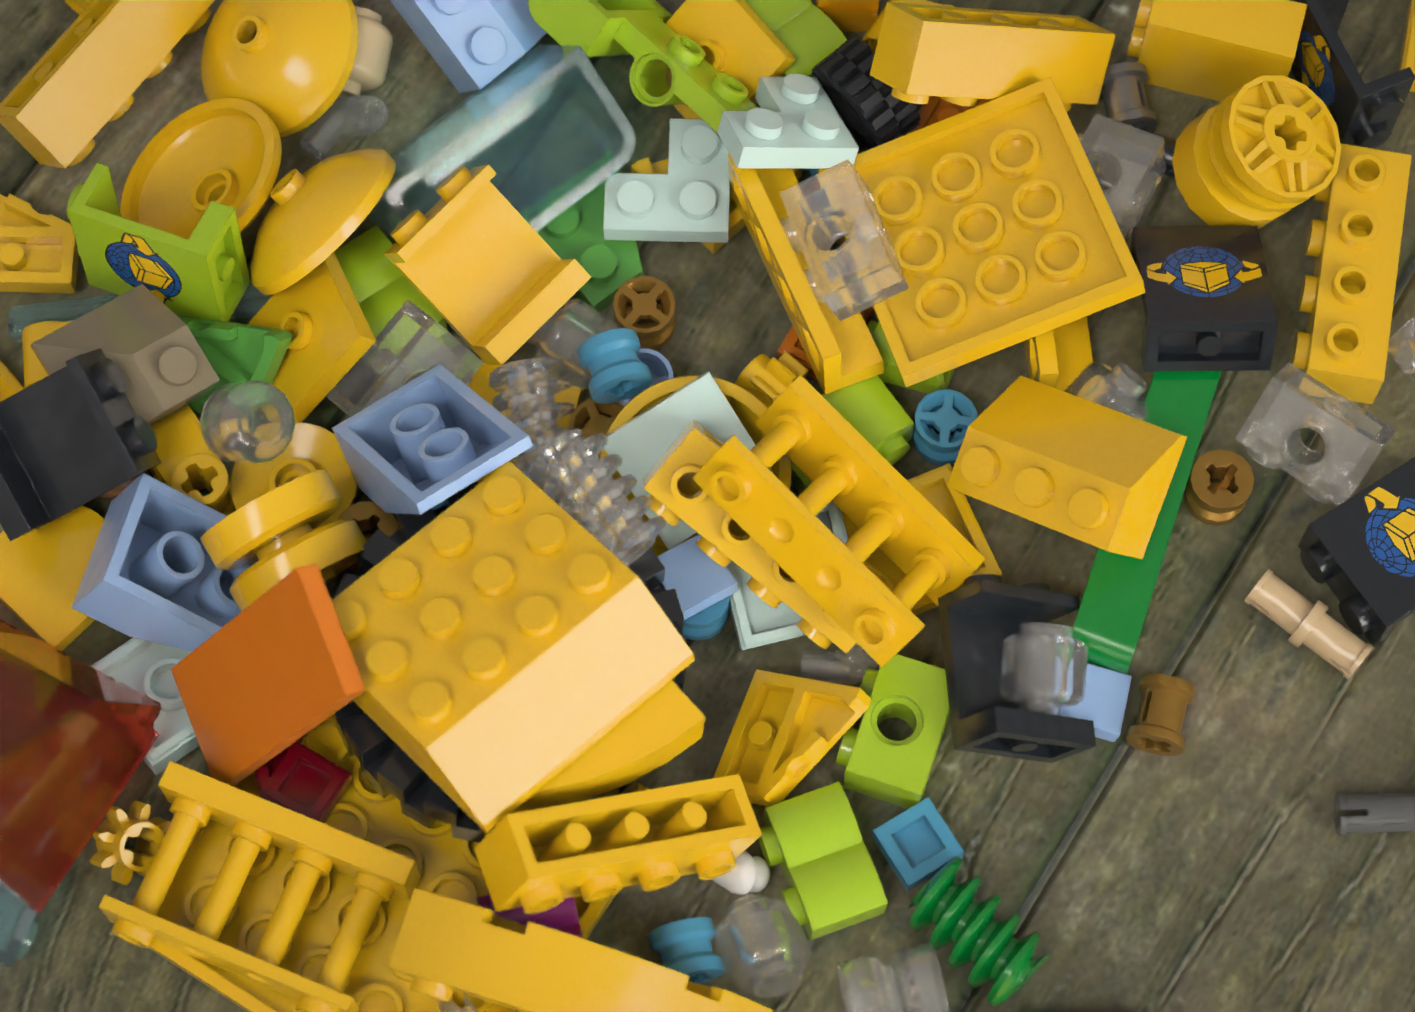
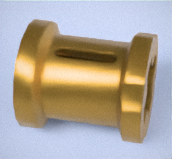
M1160 673L1144 674L1141 676L1138 688L1139 692L1142 693L1136 725L1128 728L1126 741L1131 746L1151 754L1162 756L1181 755L1184 752L1186 743L1185 739L1181 736L1187 704L1193 703L1196 687L1182 678Z

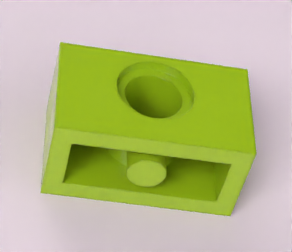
M896 654L883 667L880 666L879 670L867 667L860 688L872 700L869 708L864 713L859 730L850 727L844 734L836 764L846 767L843 788L909 809L921 802L950 711L945 669ZM899 718L909 724L913 734L905 740L893 741L881 734L878 725L885 719Z

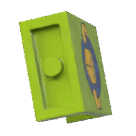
M96 163L85 183L78 184L73 189L67 204V217L71 222L78 246V255L81 257L90 286L122 295L143 284L177 315L229 321L251 283L235 208L211 200L190 238L186 239L123 218L108 166Z

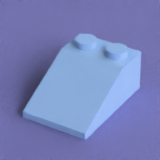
M390 0L459 93L484 88L527 53L547 33L531 16L528 0Z
M441 364L332 428L358 488L385 513L422 514L533 447L528 434Z
M142 473L111 501L71 608L129 637L192 652L241 613L230 593V587L237 576L259 560L233 570H217L200 537L227 516Z

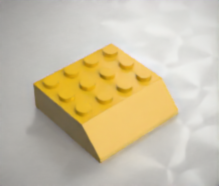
M510 461L498 468L331 600L365 686V691L354 698L353 701L486 833L695 660L693 652L640 578Z

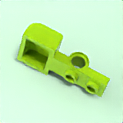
M528 0L529 10L535 22L573 57L588 58L632 55L635 60L629 74L630 86L635 97L647 106L686 104L716 132L718 131L723 111H749L758 108L747 98L749 92L739 80L726 73L718 72L704 59L706 53L698 43L687 36L676 34L666 25V22L672 15L656 0ZM668 67L670 68L672 73V84L670 88L666 81V71Z

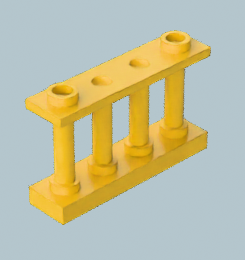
M800 375L754 422L766 435L761 441L749 450L733 435L692 479L852 639L883 667L924 628L925 625L910 611L921 597L926 594L939 606L938 598L955 591L965 579L977 570L986 558ZM784 454L812 481L798 497L769 470ZM831 500L859 527L845 544L816 517ZM878 547L906 574L892 591L863 564Z
M169 761L158 785L167 801L172 803L169 810L174 816L132 904L129 905L104 895L99 908L108 920L114 923L111 933L142 948H148L152 940L292 997L299 1000L295 1008L299 1012H360L354 998L341 993V989L381 901L388 902L392 894L410 901L413 890L416 888L421 877L415 860ZM209 819L233 828L230 836L235 841L191 931L160 918L156 914L198 826L206 827ZM272 844L294 853L291 861L296 865L255 954L252 956L217 940L259 851L266 852L269 845ZM333 869L355 878L352 886L357 891L317 979L312 981L278 966L320 876L327 877L330 870Z

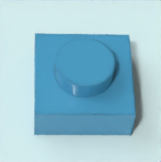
M929 797L874 829L872 832V839L907 892L933 877L954 858L959 856L962 859L964 855V850Z

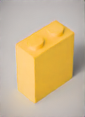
M1141 0L1127 55L1138 58L1137 63L1146 66L1148 80L1145 84L1221 102L1244 84L1262 75H1284L1288 77L1295 58L1307 4L1291 0Z

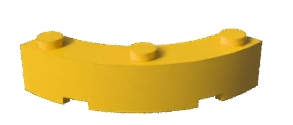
M417 888L413 890L388 968L413 977L409 989L413 992L449 1003L452 992L456 991L520 1012H773L770 1008L727 990L689 982L690 976L539 924L528 921L525 934L523 935L525 925L501 918L487 908Z

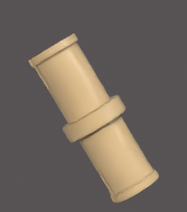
M1268 568L1244 602L1252 605L1291 634L1288 641L1297 648L1303 643L1343 673L1345 678L1349 679L1370 653L1373 646L1365 643L1326 614L1329 607L1320 600L1314 605L1274 575V572Z

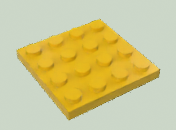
M1051 77L861 152L856 156L853 169L818 170L905 387L927 380L1145 293L1143 279Z

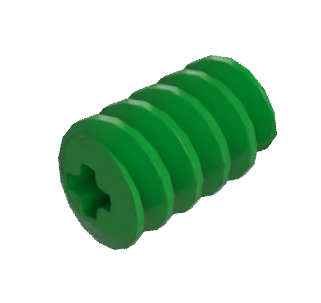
M958 856L942 867L914 897L908 908L916 906L909 921V926L913 931L919 932L935 924L929 939V946L933 950H940L954 943L955 945L948 958V964L953 969H958L974 962L968 976V984L972 988H977L993 980L994 983L988 994L987 1002L992 1007L998 1006L1014 996L1040 969L1053 952L1040 958L1033 954L1041 937L1037 931L1020 939L1014 936L1022 917L1017 912L1000 921L994 917L1002 899L998 893L981 902L975 899L983 880L979 875L962 883L955 880L963 863V860Z

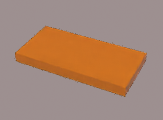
M316 564L296 567L171 668L211 778L231 786L237 785L365 691L359 670Z

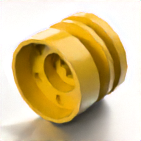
M1262 75L1244 84L1233 94L1225 97L1220 104L1208 109L1189 122L1176 140L1172 164L1177 187L1188 207L1207 225L1258 226V229L1284 215L1293 207L1327 188L1339 168L1341 143L1335 120L1325 103L1305 84L1284 75Z

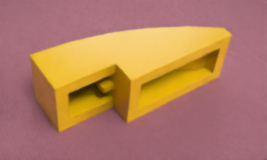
M670 680L510 814L588 800L635 781L668 763L700 740L703 735L705 716L681 689Z

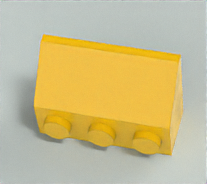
M1020 375L968 426L946 487L1105 551L1143 559L1187 436Z

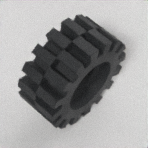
M853 37L814 66L812 74L820 82L845 126L854 133L856 141L862 146L866 145L869 150L908 134L920 124L919 121L921 119L920 114L916 111V104L893 97L891 95V86L870 76L875 52H872L869 44L864 41L860 42L859 38Z

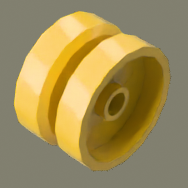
M326 469L316 470L300 476L256 498L222 519L200 537L217 570H233L259 560L237 576L230 587V593L241 612L296 567L316 564L325 585L337 578L339 574L358 562V553L364 551L363 546L367 541L355 520H337L313 530L337 511L342 500Z

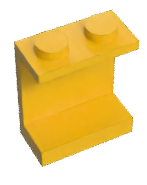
M489 164L473 167L470 171L462 165L437 187L436 192L442 198L425 215L419 209H416L395 227L390 235L396 243L384 255L487 365H503L591 276L575 258L561 259L490 182L497 173Z

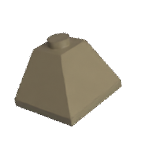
M143 284L31 344V348L48 376L67 366L66 361L73 357L101 348L105 357L114 361L121 370L126 381V391L124 393L136 415L145 419L150 426L183 406L205 396L220 381L187 324Z

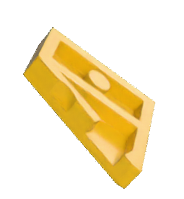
M10 193L7 197L0 194V292L75 294L79 255L71 224L52 214L43 215L36 212L30 203Z
M756 669L713 778L739 774L750 803L767 807L780 803L869 708L872 699L858 687Z

